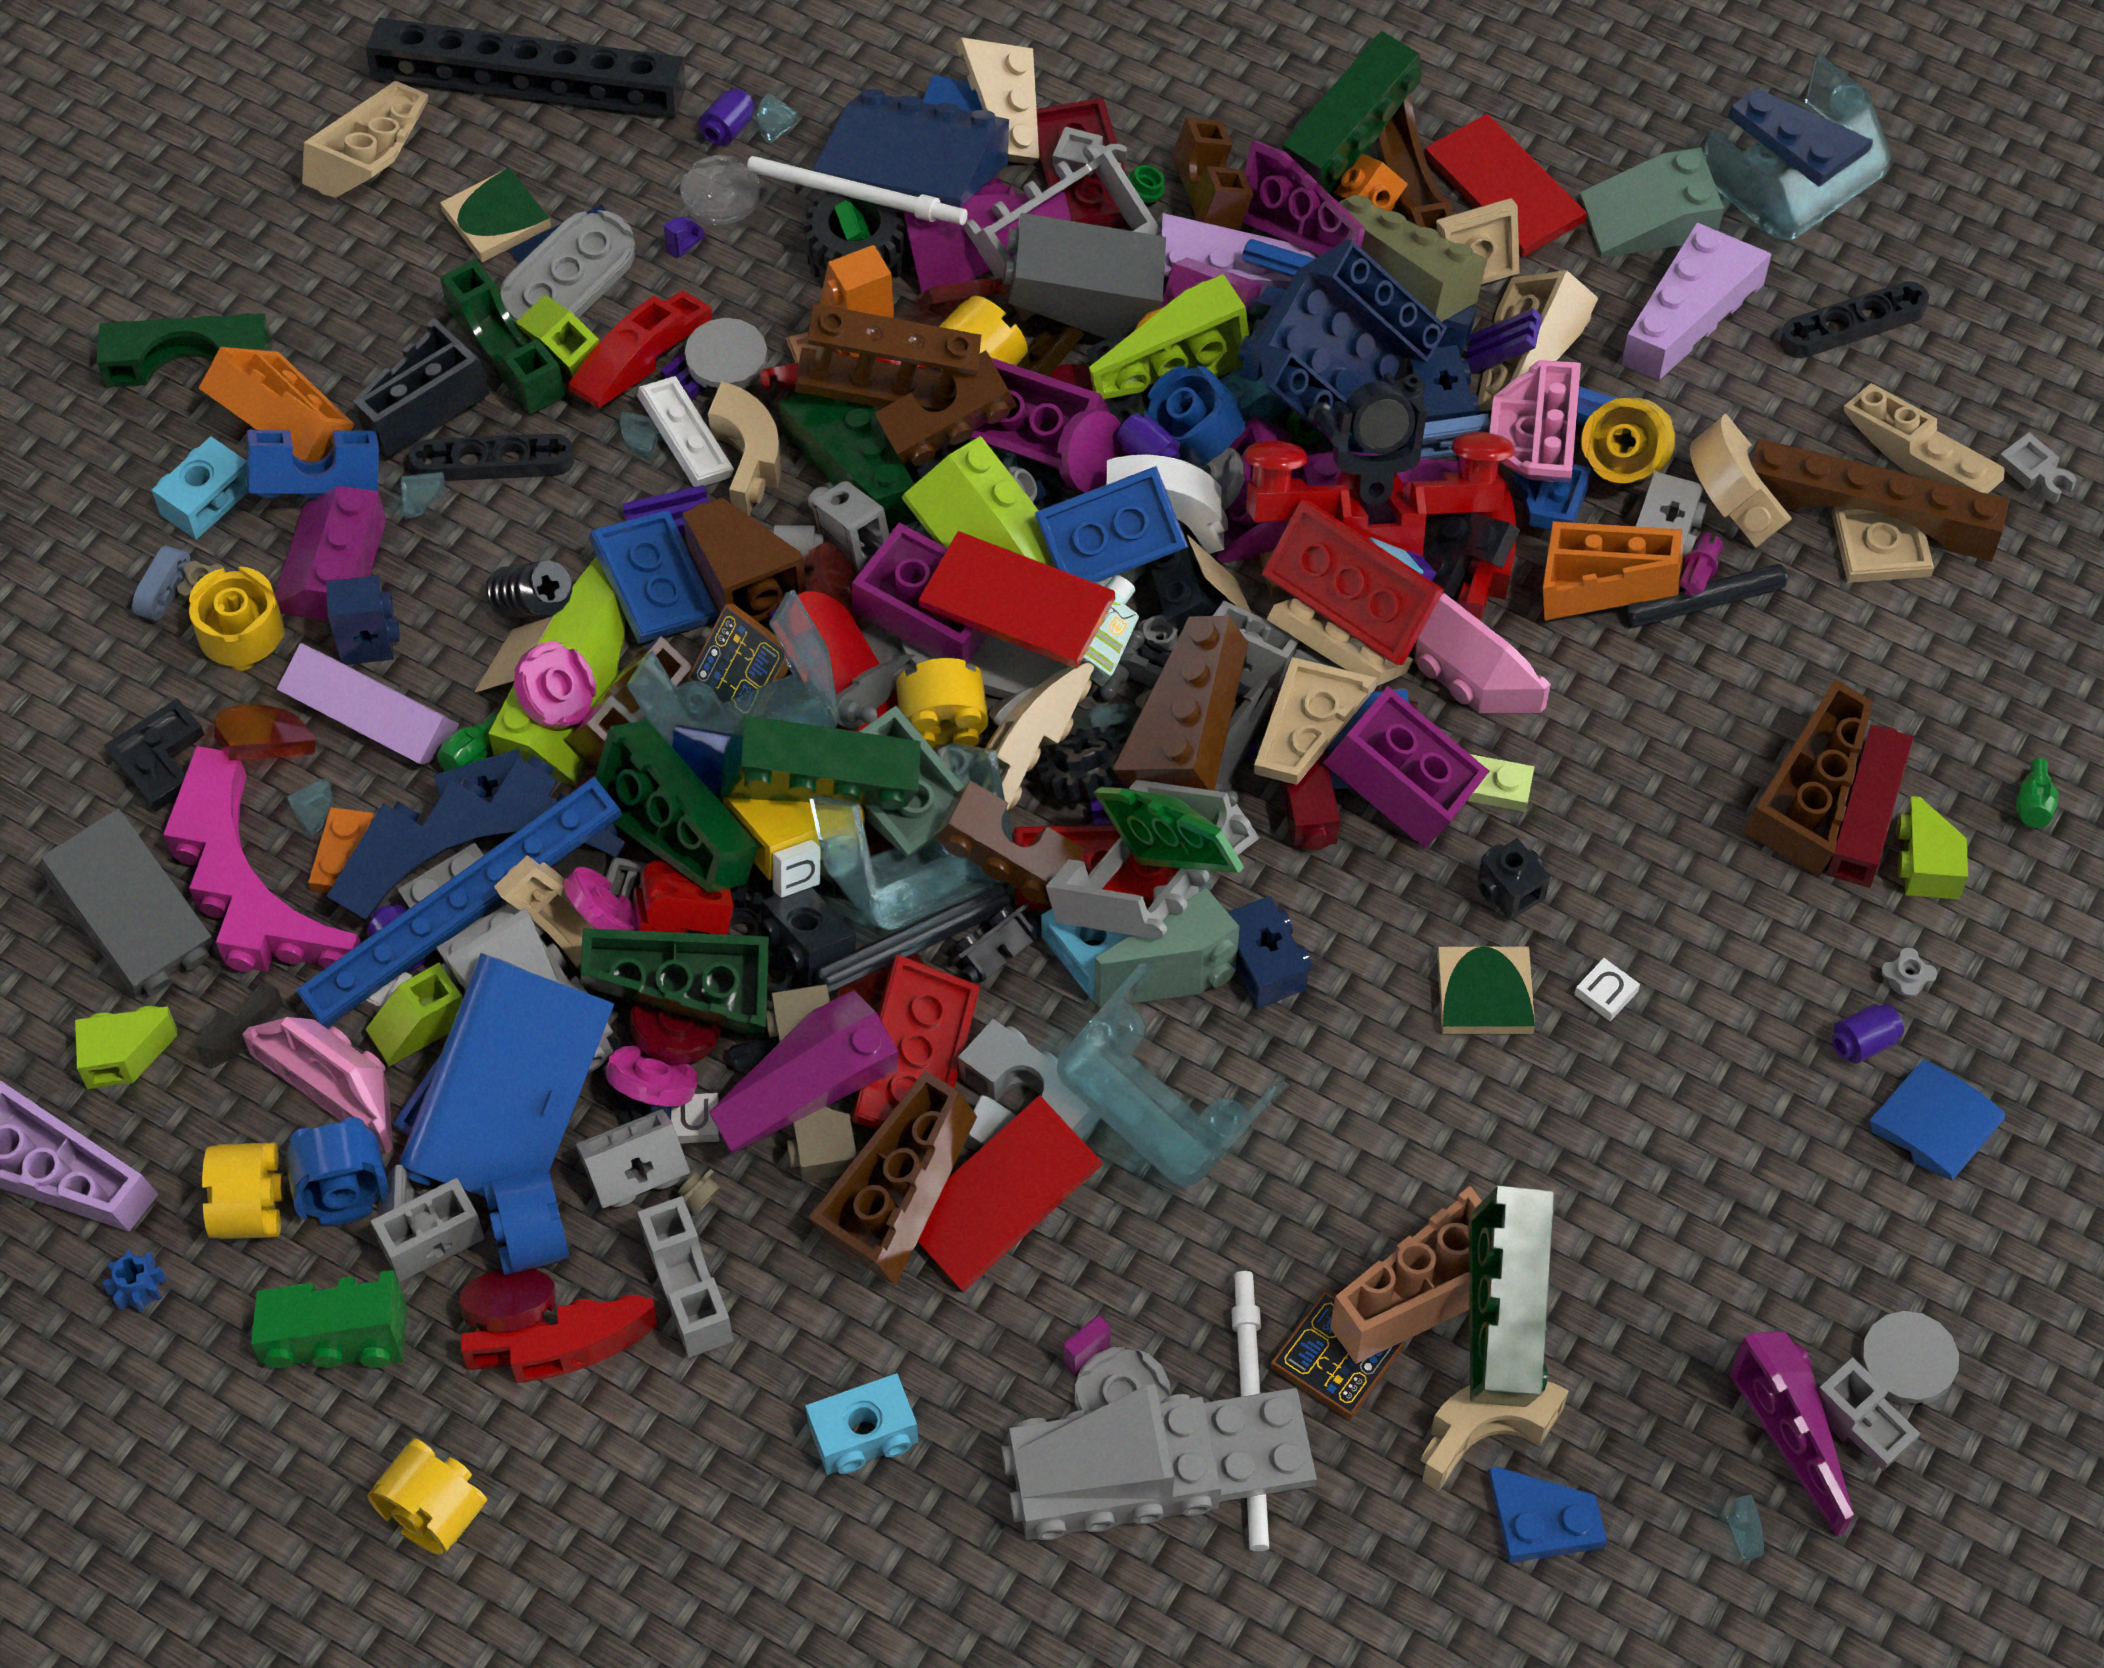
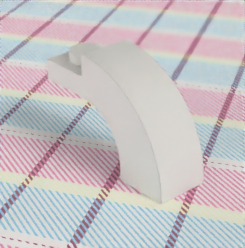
M1128 455L1107 460L1106 485L1157 465L1177 519L1190 528L1208 554L1224 550V531L1228 530V521L1221 507V486L1208 473L1185 461L1158 455Z

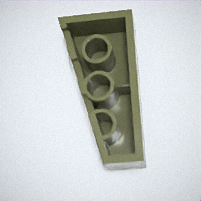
M1352 195L1338 202L1365 227L1361 249L1441 322L1477 303L1487 258L1474 253L1473 249L1465 244L1453 243L1439 236V233L1434 229L1420 227L1407 221L1400 213L1386 211L1373 205L1372 201L1366 197Z

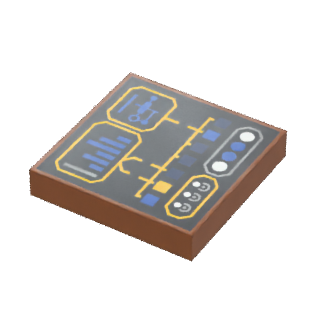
M725 604L688 679L742 719L744 715L763 718L798 651L736 605Z
M1324 1291L1273 1359L1271 1370L1351 1422L1403 1351L1405 1342L1398 1343L1355 1364L1330 1328L1335 1297Z

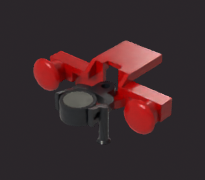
M1374 381L1365 383L1354 390L1346 401V405L1343 401H1335L1334 417L1332 416V408L1327 403H1316L1309 410V421L1313 425L1319 426L1332 443L1333 460L1338 468L1342 470L1336 478L1334 486H1307L1303 479H1291L1292 469L1302 467L1308 462L1306 452L1296 444L1275 440L1260 441L1248 446L1243 454L1244 460L1253 465L1252 481H1248L1246 510L1254 522L1290 521L1300 501L1309 500L1368 540L1371 537L1403 549L1406 552L1409 550L1420 554L1423 557L1427 514L1503 511L1506 483L1498 475L1499 461L1512 457L1515 451L1512 442L1503 436L1488 432L1464 433L1455 438L1451 443V450L1460 456L1458 472H1443L1441 480L1402 482L1397 473L1411 470L1420 462L1427 409L1418 398L1409 399L1408 402L1399 389L1390 383ZM1349 433L1368 452L1383 455H1358L1348 452ZM1408 440V443L1404 448L1394 452L1395 450L1403 446ZM1387 503L1396 515V523L1368 524L1369 516L1360 504L1377 506Z

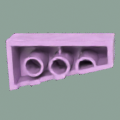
M1163 213L1162 236L1166 237L1163 296L1173 263L1187 257L1262 283L1260 296L1268 285L1287 290L1293 277L1254 266L1242 260L1243 250L1249 239L1261 241L1315 259L1320 256L1290 242Z
M1696 223L1629 331L1622 365L1659 381L1692 351L1693 345L1703 336L1708 337L1717 328L1719 321L1729 312L1733 314L1751 292L1756 293L1764 285L1771 253Z
M0 1081V1188L129 1232L159 1195L143 1175Z

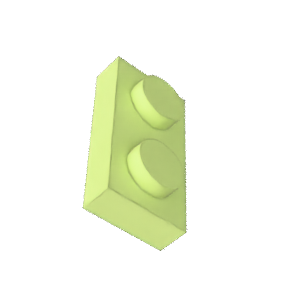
M1471 755L1490 772L1467 801L1526 812L1535 766Z

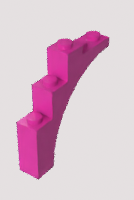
M196 746L163 836L172 858H176L178 861L188 865L198 864L189 887L198 911H202L204 914L214 918L225 917L216 940L224 964L241 972H250L252 969L268 972L272 958L277 957L288 964L305 962L317 964L326 969L361 944L358 934L328 927L293 910L268 890L250 868L240 841V803L247 779L239 753Z

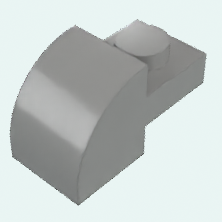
M1853 1357L1818 1389L1826 1420L1832 1431L1843 1443L1850 1438L1883 1471L1906 1451L1921 1434L1885 1400L1888 1391Z

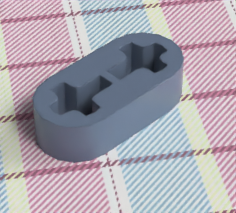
M166 545L158 551L134 593L132 608L135 615L158 621L164 616L178 592L177 586L184 580L185 573L183 568L190 562L188 552Z

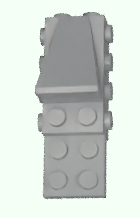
M473 843L405 884L398 891L410 909L484 855L476 843ZM505 900L454 937L436 947V951L444 961L441 964L454 985L456 987L459 986L464 994L480 953L499 958L529 972L587 993L583 985H580V981L576 976L568 980L562 969L568 966L567 962L554 943L546 947L540 937L546 933L545 930L532 920L526 908L520 911ZM608 1022L587 1074L599 1068L608 1060V1055L613 1052L607 1039L608 1036L613 1034Z
M1156 1383L1149 1384L1095 1411H1075L1068 1414L1065 1419L1046 1422L1043 1418L1024 1420L1017 1427L1009 1428V1445L1001 1446L1005 1475H1014L1017 1492L1009 1493L1014 1522H1023L1026 1541L1033 1539L1052 1540L1060 1538L1065 1534L1081 1531L1100 1532L1111 1529L1116 1525L1134 1522L1148 1524L1159 1521L1164 1517L1182 1514L1186 1516L1201 1515L1212 1509H1218L1219 1502L1316 1486L1317 1482L1297 1388L1206 1403L1203 1402V1397L1190 1398L1186 1394H1177L1163 1399L1160 1403Z

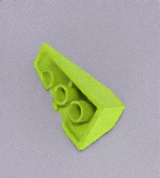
M1219 275L1185 290L1089 367L1093 392L1101 394L1103 399L1140 393L1149 384H1155L1166 372L1179 366H1185L1186 368H1198L1197 365L1203 366L1216 377L1242 367L1243 361L1238 360V353L1243 338L1249 336L1246 307L1225 275Z

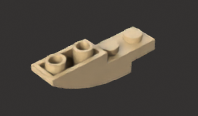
M1872 383L1844 405L1845 414L1870 442L1910 475L1987 494L2004 480L2003 466L1938 432L1937 418Z
M1089 662L1081 663L1077 669L1069 666L1036 686L1013 708L988 742L979 759L993 767L984 789L1008 802L1004 813L1011 810L1019 801L1022 794L1020 784L1025 773L1030 771L1039 759L1041 749L1038 746L1058 744L1059 741L1064 740L1073 726V718H1071L1077 703H1080L1087 696L1091 688L1092 681L1089 678L1095 666Z

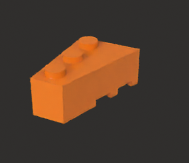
M874 245L828 262L820 305L894 318L892 274ZM834 349L837 354L859 357L857 353Z
M220 347L199 386L200 390L256 430H290L293 453L304 461L314 462L326 457L332 448L333 430L351 431L354 423L279 352Z
M1553 522L1543 584L1544 621L1679 595V582L1683 563L1682 529Z

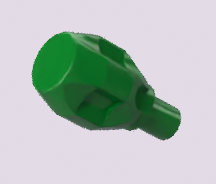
M491 715L482 724L459 728L443 741L437 754V759L442 769L449 771L485 759L491 744L488 733L498 715Z
M2035 758L2031 761L2030 773L2022 782L2016 798V811L2021 821L2026 826L2032 828L2047 826L2053 819L2058 805L2059 792L2051 782V778L2048 775V762L2043 758Z

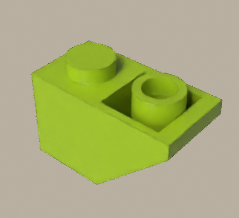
M545 294L515 322L532 341L536 339L541 341L560 368L571 379L592 350L600 343L599 339L570 310Z
M1911 796L1906 812L1898 814L1896 825L1897 839L1904 840V851H1900L1898 857L1897 874L1899 878H1905V895L1960 899L1968 879L1967 838L1921 797Z
M440 962L399 984L366 1028L368 1036L388 1067L449 1034L462 1002V995Z
M144 1006L136 1011L118 1014L96 1013L90 1018L75 1020L77 1069L87 1089L134 1083L177 1037V1027L168 1006Z

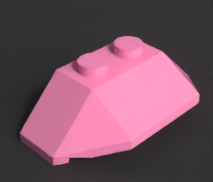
M1538 360L1530 367L1529 372L1517 377L1493 396L1490 433L1503 436L1511 441L1515 451L1512 457L1499 461V464L1526 479L1547 482H1571L1581 363Z
M1442 593L1413 646L1414 663L1417 664L1420 671L1428 678H1435L1450 690L1452 696L1458 702L1468 704L1478 713H1541L1546 708L1551 684L1543 676L1537 675L1531 664L1511 644L1445 593Z
M286 1017L249 1027L242 1034L252 1057L338 1120L342 1121L350 1117L362 1119L365 1127L370 1129L378 1138L380 1150L386 1155L393 1148L390 1090L384 1075L386 1068L375 1055L368 1051L361 1054L351 1046L350 1040L339 1029L333 1026L327 1029L314 1019Z

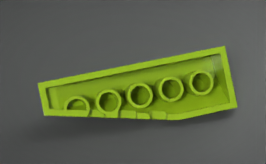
M981 436L949 454L902 496L903 501L934 541L947 549L957 531L1055 568L1035 516V512L1038 509Z
M597 556L573 585L570 601L563 610L553 615V620L538 643L551 641L563 643L560 646H564L568 650L574 649L583 656L592 670L596 683V696L592 697L590 707L596 703L618 677V663L620 652L623 650L627 620ZM513 685L488 733L493 755L496 756L519 749L524 761L527 762L531 755L535 756L554 768L550 775L551 777L571 786H576L588 762L565 739L576 725L559 730L541 726L527 715L518 701Z

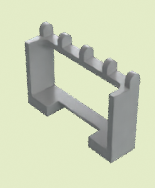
M1090 143L1085 146L1083 153L1089 163L1074 173L1066 162L1058 163L1055 165V171L1061 181L1043 193L1035 182H1028L1023 188L1030 201L1011 213L1002 201H998L992 205V210L998 221L991 226L989 225L981 230L973 219L965 222L963 226L966 233L1008 298L1010 286L1003 285V275L1006 261H1012V259L1006 253L1005 248L995 233L1017 220L1021 213H1028L1092 171H1095L1132 231L1158 235L1162 232L1110 149L1100 154L1093 144ZM1013 305L1023 321L1037 314Z
M1136 780L1129 788L1131 790L1179 798L1220 828L1228 840L1233 834L1245 835L1251 828V823L1246 817L1233 814L1229 796L1226 792ZM1120 837L1089 875L1083 861L1069 859L1046 885V889L1057 923L1159 940L1167 932V927L1162 921L1169 913L1181 914L1187 907V901L1183 895L1191 885L1204 886L1210 876L1207 870L1181 868L1148 909H1146L1143 896L1102 890L1132 854L1122 837Z

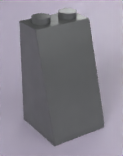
M1021 213L1017 228H1009L1006 241V253L1012 254V261H1006L1003 275V285L1010 286L1008 303L1105 339L1120 330L1129 336L1135 331L1137 323L1148 312L1161 308L1163 302L1166 237Z
M119 808L41 856L47 884L135 998H138L145 992L148 995H153L161 991L171 982L170 976L184 967L186 970H192L205 962L210 956L208 952L213 949L212 936Z

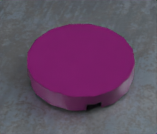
M1089 410L1075 414L1064 427L1059 439L1057 453H1062V464H1058L1059 473L1066 486L1076 493L1084 494L1105 486L1107 482V460L1126 456L1127 454L1121 449V443L1116 438L1118 430L1122 425L1118 418L1108 411Z

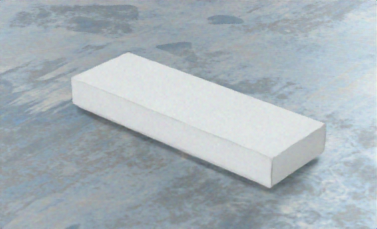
M676 376L639 387L637 397L693 487L706 486L732 477L733 466Z

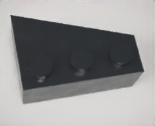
M435 318L426 325L428 332L416 344L409 342L402 350L404 357L392 369L385 367L353 400L363 431H376L379 450L387 458L490 394L479 358Z

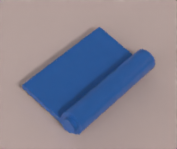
M480 953L398 1163L406 1168L407 1178L429 1186L433 1179L447 1183L458 1178L464 1190L486 1197L483 1183L537 1169L548 1168L550 1171L614 1003L529 972L499 958Z

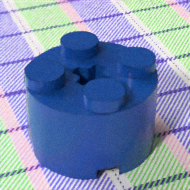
M1198 365V368L1175 367L1162 375L1152 386L1148 394L1151 401L1148 412L1144 410V417L1149 416L1180 442L1178 452L1180 453L1181 460L1190 462L1195 466H1204L1211 459L1222 454L1236 438L1242 435L1245 429V421L1242 418L1241 404L1238 398L1207 368Z
M350 1117L336 1124L324 1125L315 1129L302 1128L292 1133L290 1136L291 1145L285 1154V1164L294 1208L301 1218L308 1221L307 1215L319 1217L320 1225L348 1224L373 1212L372 1204L380 1197L382 1198V1203L386 1200L389 1194V1186L379 1141L376 1135L365 1127L362 1119Z
M548 1168L483 1183L489 1210L497 1208L499 1210L498 1212L490 1213L496 1242L498 1245L507 1243V1246L498 1248L505 1276L570 1258Z

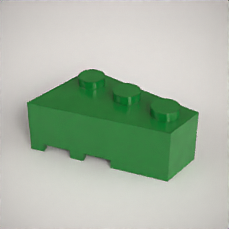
M394 1270L380 1272L379 1281L356 1284V1279L353 1276L339 1278L338 1287L314 1291V1284L305 1283L257 1291L251 1345L259 1363H264L273 1368H288L293 1363H313L322 1368H335L340 1366L341 1363H361L367 1367L381 1368L388 1366L389 1363H403L408 1308Z

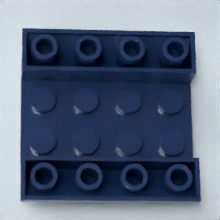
M1347 239L1297 270L1257 342L1264 384L1267 389L1328 439L1319 426H1315L1309 421L1308 414L1313 405L1320 402L1327 403L1331 406L1332 416L1334 417L1335 401H1343L1346 405V401L1354 390L1365 383L1374 381L1384 382V374L1386 372H1389L1392 378H1394L1404 358L1428 363L1448 327L1354 241ZM1349 433L1347 451L1370 453L1362 448L1351 433Z

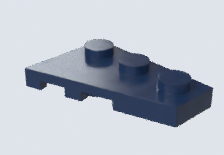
M1760 89L1754 90L1733 104L1728 115L1731 121L1818 187L1867 154L1874 141Z

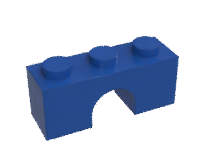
M247 430V483L249 493H256L264 498H276L282 494H300L307 498H317L336 486L378 491L379 445L376 431L333 430V444L329 454L321 460L309 462L301 460L293 453L290 430Z

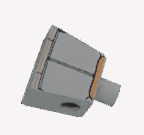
M848 481L841 482L830 490L826 487H818L808 498V505L814 511L818 533L824 534V546L856 579L889 536L884 508Z

